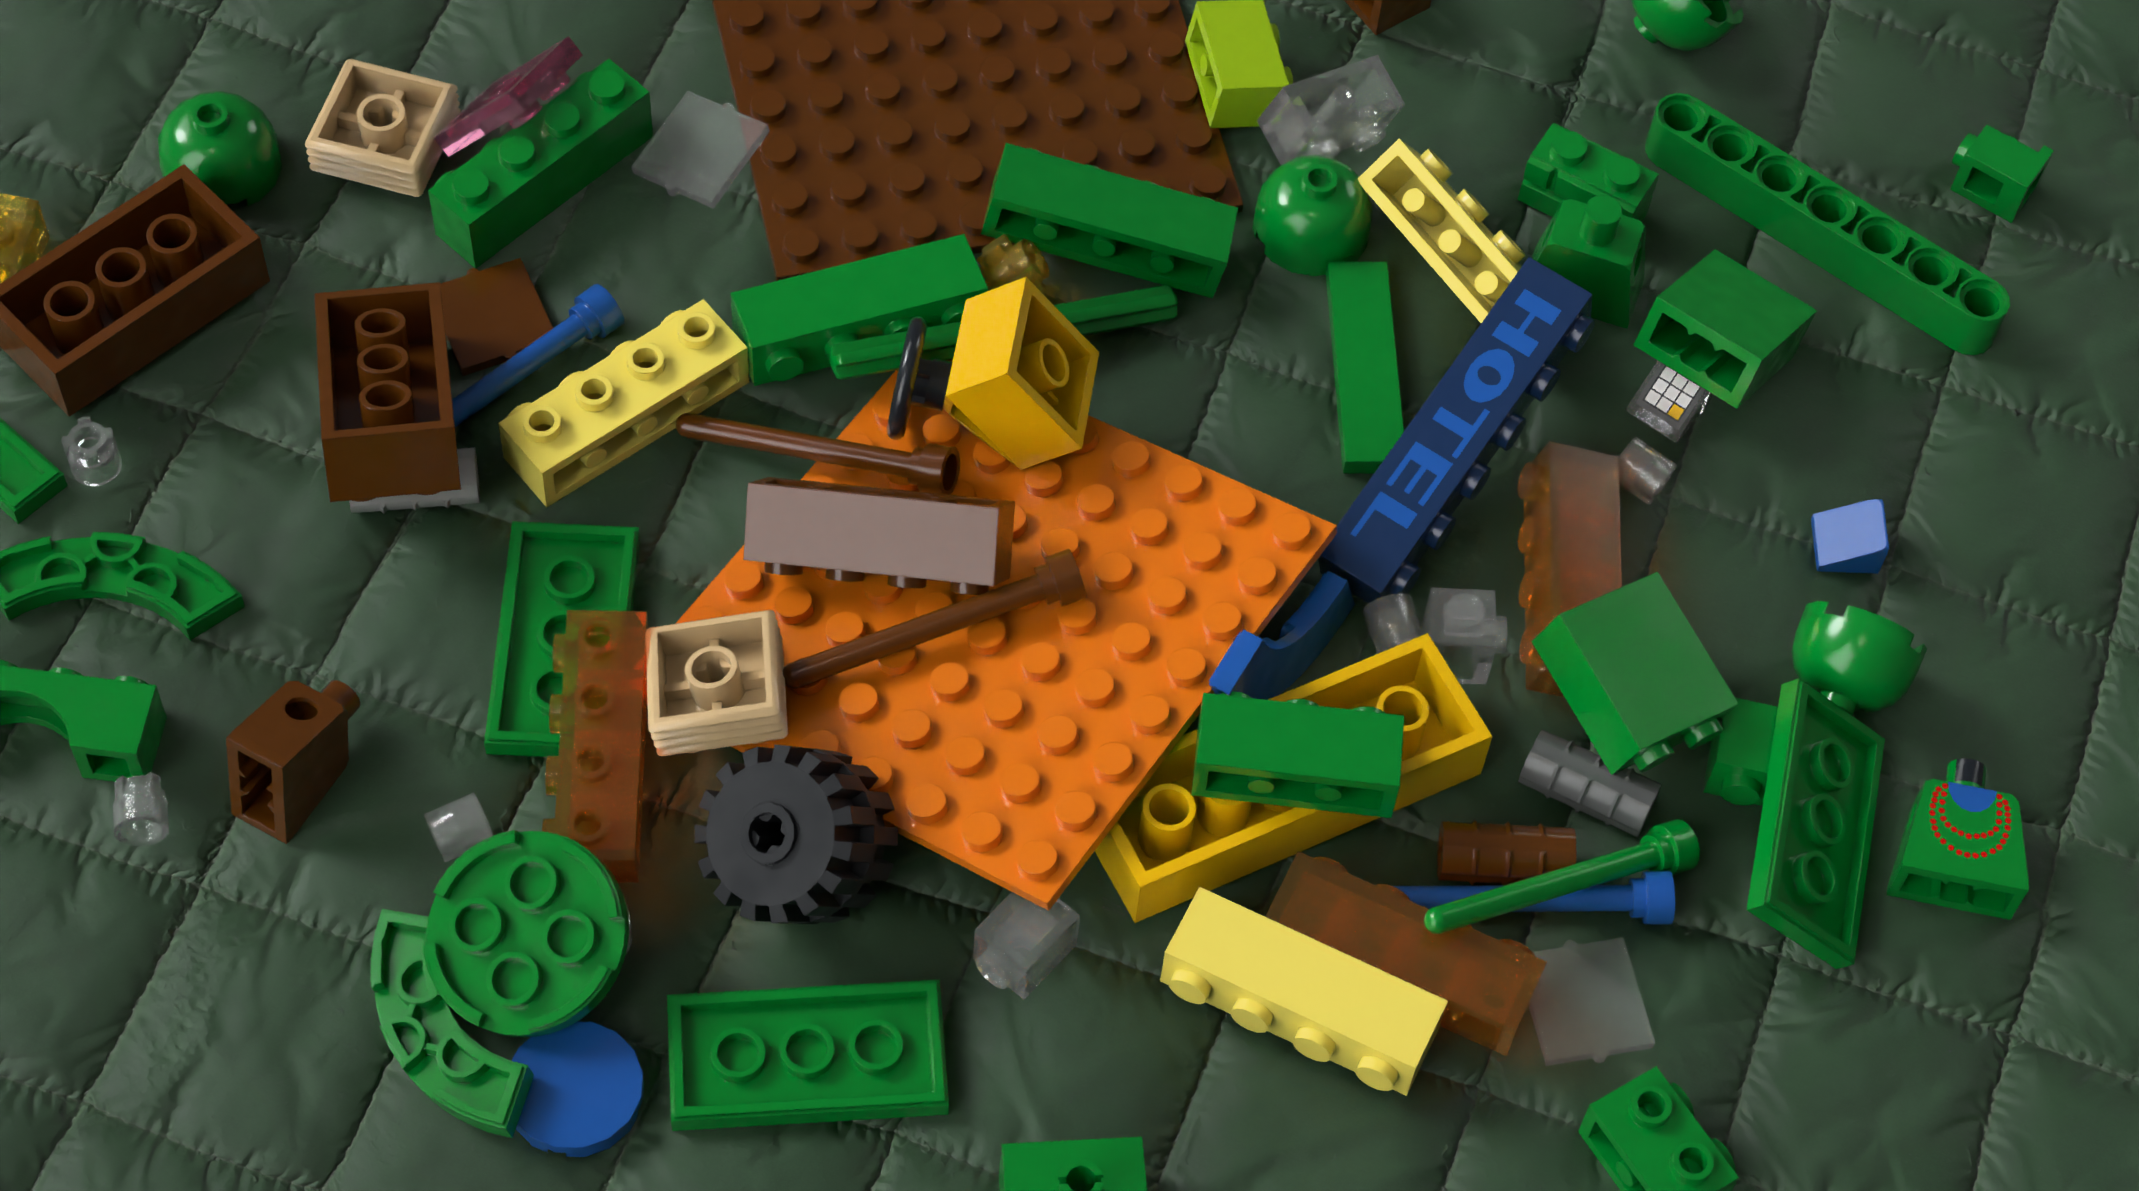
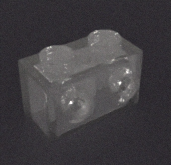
M1376 55L1284 86L1257 119V122L1278 161L1283 165L1296 157L1308 155L1334 158L1341 150L1352 146L1357 152L1371 148L1386 137L1387 133L1384 129L1406 104L1379 56Z

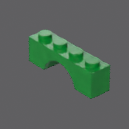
M0 660V726L13 723H30L41 725L57 732L70 743L82 778L148 786L167 720L156 685L148 684L144 680L132 676H118L114 679L83 676L75 670L62 667L52 668L49 671L20 668L13 663Z

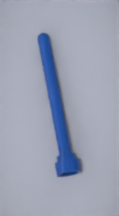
M594 284L575 297V306L569 309L570 317L453 398L455 428L583 337L589 340L595 336L604 338L623 325V313L612 295L601 285Z
M1643 871L1641 878H1630L1628 885H1596L1512 912L1629 911L1631 918H1642L1643 924H1672L1675 914L1674 879L1671 871ZM1504 885L1363 886L1358 888L1353 894V905L1358 911L1363 913H1426L1430 908Z

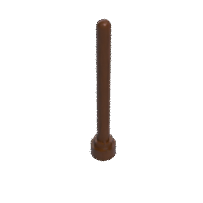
M684 413L676 421L677 432L686 438L907 477L909 483L916 485L920 492L951 495L959 477V452L957 448L929 443L924 448H915L911 453L692 413Z
M1066 549L1044 557V565L1034 568L1035 575L791 662L783 668L785 686L792 689L800 688L1045 599L1047 605L1059 601L1061 606H1065L1087 598L1073 554L1070 549Z

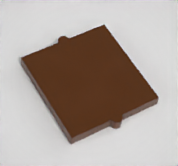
M521 257L480 271L476 268H471L465 276L440 283L446 340L462 376L506 362L553 329Z

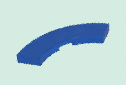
M1330 571L1327 574L1324 573L1299 609L1283 624L1279 640L1273 641L1268 637L1261 639L1244 629L1242 633L1239 632L1209 679V685L1214 693L1230 695L1232 691L1245 693L1255 699L1268 700L1280 695L1290 687L1315 661L1354 607L1355 603L1348 581Z

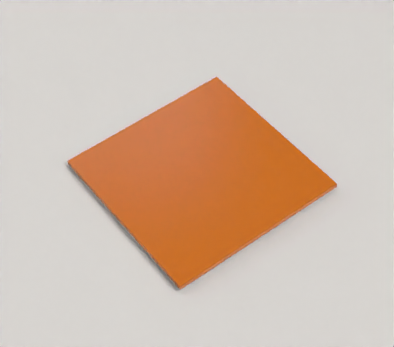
M895 370L836 439L911 453L915 448H924L929 443L957 448L960 455V471L957 484L951 495L1015 501L1010 578L995 586H989V591L1035 575L1034 568L1045 564L1044 557L1070 549L1079 569L1087 598L1065 606H1061L1059 601L1047 605L1045 599L800 688L792 689L785 686L788 735L783 739L730 747L740 752H745L756 747L774 748L776 744L837 751L853 757L851 764L867 766L879 778L869 790L889 793L895 810L883 815L885 827H898V833L1049 911L1200 714L1203 693L1215 694L1209 685V679L1238 633H1242L1243 629L1257 637L1262 633L1336 536L1337 525L1088 415L1082 449L1022 470L984 443L944 409L937 411L911 405L904 436L899 440H893L887 435V423L898 370ZM816 461L801 478V480L920 492L916 485L909 483L907 477ZM743 545L675 624L773 610L783 639L785 667L791 662L977 595L954 593L950 591L951 582L927 579V586L924 588L894 587L888 585V575L865 573L864 581H835L826 578V569L803 566V574L800 575L764 572L765 562L743 560ZM646 658L624 682V691L647 703Z

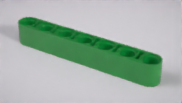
M1674 93L1665 96L1659 101L1645 143V152L1649 160L1657 167L1954 351L1964 355H1978L1985 353L1991 348L2010 307V296L2006 289L1997 281L1701 100L1688 94Z

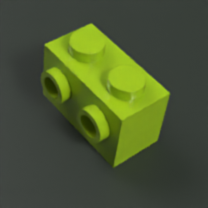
M1197 1L1185 44L1210 128L1277 126L1284 103L1289 102L1292 98L1293 76L1291 69L1288 66H1283L1279 53V30L1275 23H1270L1264 1Z

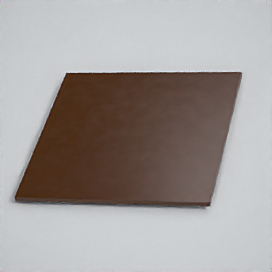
M712 0L777 281L965 234L973 254L1021 247L1018 244L981 234L993 181L1005 143L1036 149L1045 154L1081 164L1093 165L1102 170L1141 181H1150L1159 186L1198 197H1207L1216 202L1238 207L1237 213L1243 211V202L1220 129L1210 128L1185 44L1188 28L1179 0Z

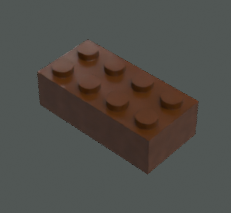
M183 164L0 284V347L70 417L270 282L260 237Z
M440 282L314 293L321 439L330 502L348 500L364 502L379 497L410 494L434 495L441 491L461 490Z

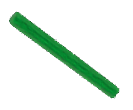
M1162 285L1055 304L1054 306L1083 336L1173 320L1177 316L1178 299L1171 286ZM961 321L927 327L921 358L931 361L934 358L945 361L953 360ZM907 331L834 344L830 348V364L836 378L846 380L899 370Z

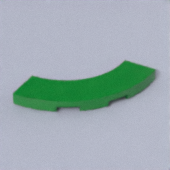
M93 532L91 537L69 538L52 541L51 536L20 543L0 551V610L9 621L25 612L59 601L82 598L112 599L135 604L157 613L176 626L191 641L245 607L242 595L225 577L211 566L183 550L177 553L170 549L147 543L145 537Z
M382 909L374 935L370 981L371 988L375 993L376 1009L381 1023L380 1029L389 1049L408 1077L425 1096L441 1109L471 1126L489 1133L513 1138L534 1077L532 1070L526 1064L508 1060L485 1049L460 1028L450 1006L438 993L427 970L423 945L426 944L429 916Z

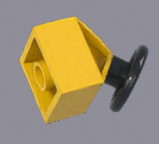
M1027 277L966 299L952 362L936 358L933 361L922 359L927 322L920 316L910 320L887 423V435L891 439L899 440L904 436L911 405L937 411L944 409L970 432L1021 470L1082 449L1099 351Z

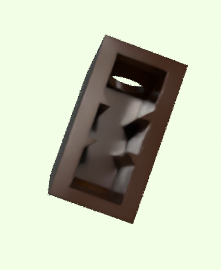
M332 680L321 692H318L299 681H288L226 737L232 815L285 844L293 838L348 764V720L361 705L358 695L351 687L341 681Z

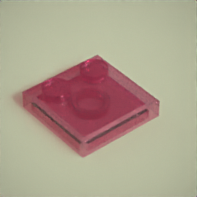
M567 36L492 82L435 136V141L445 154L450 157L506 122L513 129L520 127L543 108L537 101L539 97L542 101H545L571 81L566 71L583 54L571 38Z

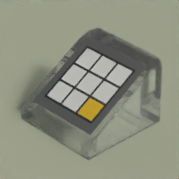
M1657 361L1628 404L1626 412L1677 443L1709 405L1713 394L1660 361Z

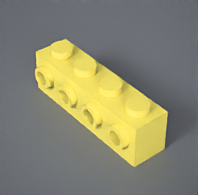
M1399 138L1358 178L1361 187L1478 321L1482 323L1522 267L1518 262L1526 255L1503 230H1500L1495 235L1492 234L1482 222L1489 215L1487 210L1466 189H1463L1459 194L1453 190L1446 182L1453 174L1452 171L1431 149L1428 148L1421 155Z
M704 299L686 310L675 311L668 315L658 327L635 341L629 340L618 345L608 357L587 370L570 374L557 388L532 403H523L514 408L504 420L498 423L503 457L547 508L675 429L676 421L680 415L684 413L699 414L748 384V347Z
M1202 887L1198 888L1165 951L1160 982L1169 985L1170 989L1185 1001L1194 1004L1206 1002L1231 1014L1234 1021L1247 1030L1256 1033L1268 1031L1293 1043L1297 1051L1312 1060L1319 1062L1330 1060L1354 1071L1363 1083L1381 1091L1394 1090L1407 1096L1439 1030L1448 1000Z

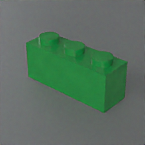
M1232 691L1230 695L1224 693H1203L1197 730L1191 795L1392 818L1400 788L1404 715L1387 714L1374 707H1357L1352 710L1325 707L1306 699H1292L1286 702L1255 699L1245 693Z

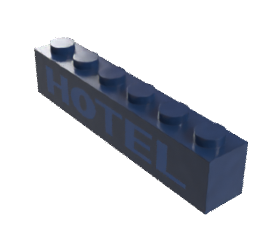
M1527 258L1338 523L1336 536L1318 558L1322 575L1330 571L1347 580L1352 594L1382 613L1394 597L1401 601L1408 595L1420 575L1421 568L1416 565L1429 547L1438 550L1445 543L1456 523V518L1452 516L1464 497L1472 501L1481 492L1491 474V468L1487 466L1499 448L1508 451L1517 441L1526 424V419L1522 415L1534 398L1542 402L1550 394L1561 373L1557 366L1567 351L1571 350L1577 353L1588 340L1595 326V320L1591 319L1592 294L1534 259Z

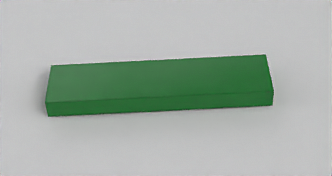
M1328 261L1326 286L1343 474L1375 473L1404 432L1387 262Z

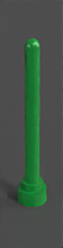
M1675 819L1658 824L1648 830L1638 845L1430 908L1424 915V925L1429 932L1441 934L1644 870L1671 871L1672 875L1680 874L1697 866L1700 857L1698 839L1693 829L1683 820Z

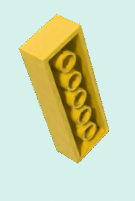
M1428 633L1268 699L1281 702L1292 699H1306L1325 707L1351 710L1357 707H1374L1387 714L1404 715L1400 788L1393 812L1480 775L1493 737ZM1196 729L1181 737L1097 847L1095 853L1134 923H1137L1194 898L1199 887L1211 891L1380 817L1193 796L1191 792L1198 730Z

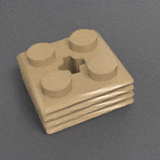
M355 59L346 60L305 141L306 153L309 155V168L312 171L420 197L461 113V109L458 108L460 102L458 101L459 95L456 93L458 90L457 86Z
M773 610L656 626L646 630L648 730L651 732V738L654 740V746L659 756L696 753L702 750L750 743L758 744L765 741L783 739L788 735L785 678L783 676V639Z

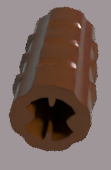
M1475 819L1472 822L1441 821L1437 844L1438 880L1469 882L1471 885L1475 882L1508 885L1576 864L1575 829L1544 827L1541 823L1538 826L1511 825L1508 821L1505 824L1477 823Z

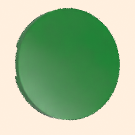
M516 830L491 836L477 843L457 858L446 870L433 891L436 896L428 918L426 944L423 945L427 970L435 988L444 1001L457 1014L478 1027L496 1034L522 1038L537 1037L560 1031L590 1013L604 999L620 973L625 960L629 938V919L624 895L617 880L605 863L583 845L566 836L543 831L518 832Z

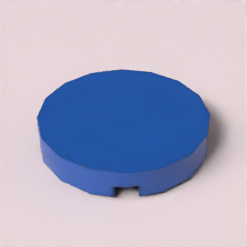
M577 1021L560 1031L530 1037L518 1048L512 1061L528 1065L534 1077L516 1130L532 1147L547 1153L548 1149L556 1153H566V1157H586L611 1148L631 1131L642 1104L644 1077L635 1050L616 1031L594 1022Z

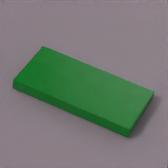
M512 521L484 739L486 754L617 760L640 547L639 527Z
M1797 678L1781 685L1746 910L1837 970L1854 965L1885 738L1807 683Z
M940 979L667 995L672 1131L949 1114Z

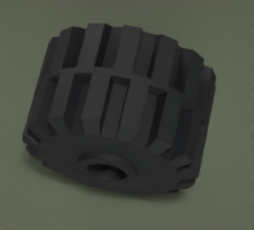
M775 744L774 748L756 747L742 752L744 764L727 762L717 772L716 776L723 784V787L720 791L705 790L699 807L710 812L707 825H695V843L707 844L709 856L699 860L698 864L704 878L721 880L720 885L713 894L725 906H741L740 916L753 921L777 924L835 923L850 917L848 907L865 908L877 896L869 883L871 880H888L894 864L884 860L883 854L885 845L898 846V827H885L883 815L895 809L889 793L869 790L879 778L867 766L851 764L853 757L837 751Z

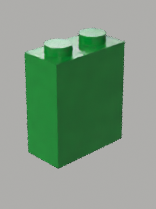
M1714 249L1656 297L1633 346L1738 409L1793 358L1818 310Z
M1658 572L1559 614L1531 641L1611 775L1635 764L1640 773L1648 771L1670 758L1675 753L1672 747L1682 742L1686 743L1689 750L1707 743L1724 730L1719 721L1739 705Z

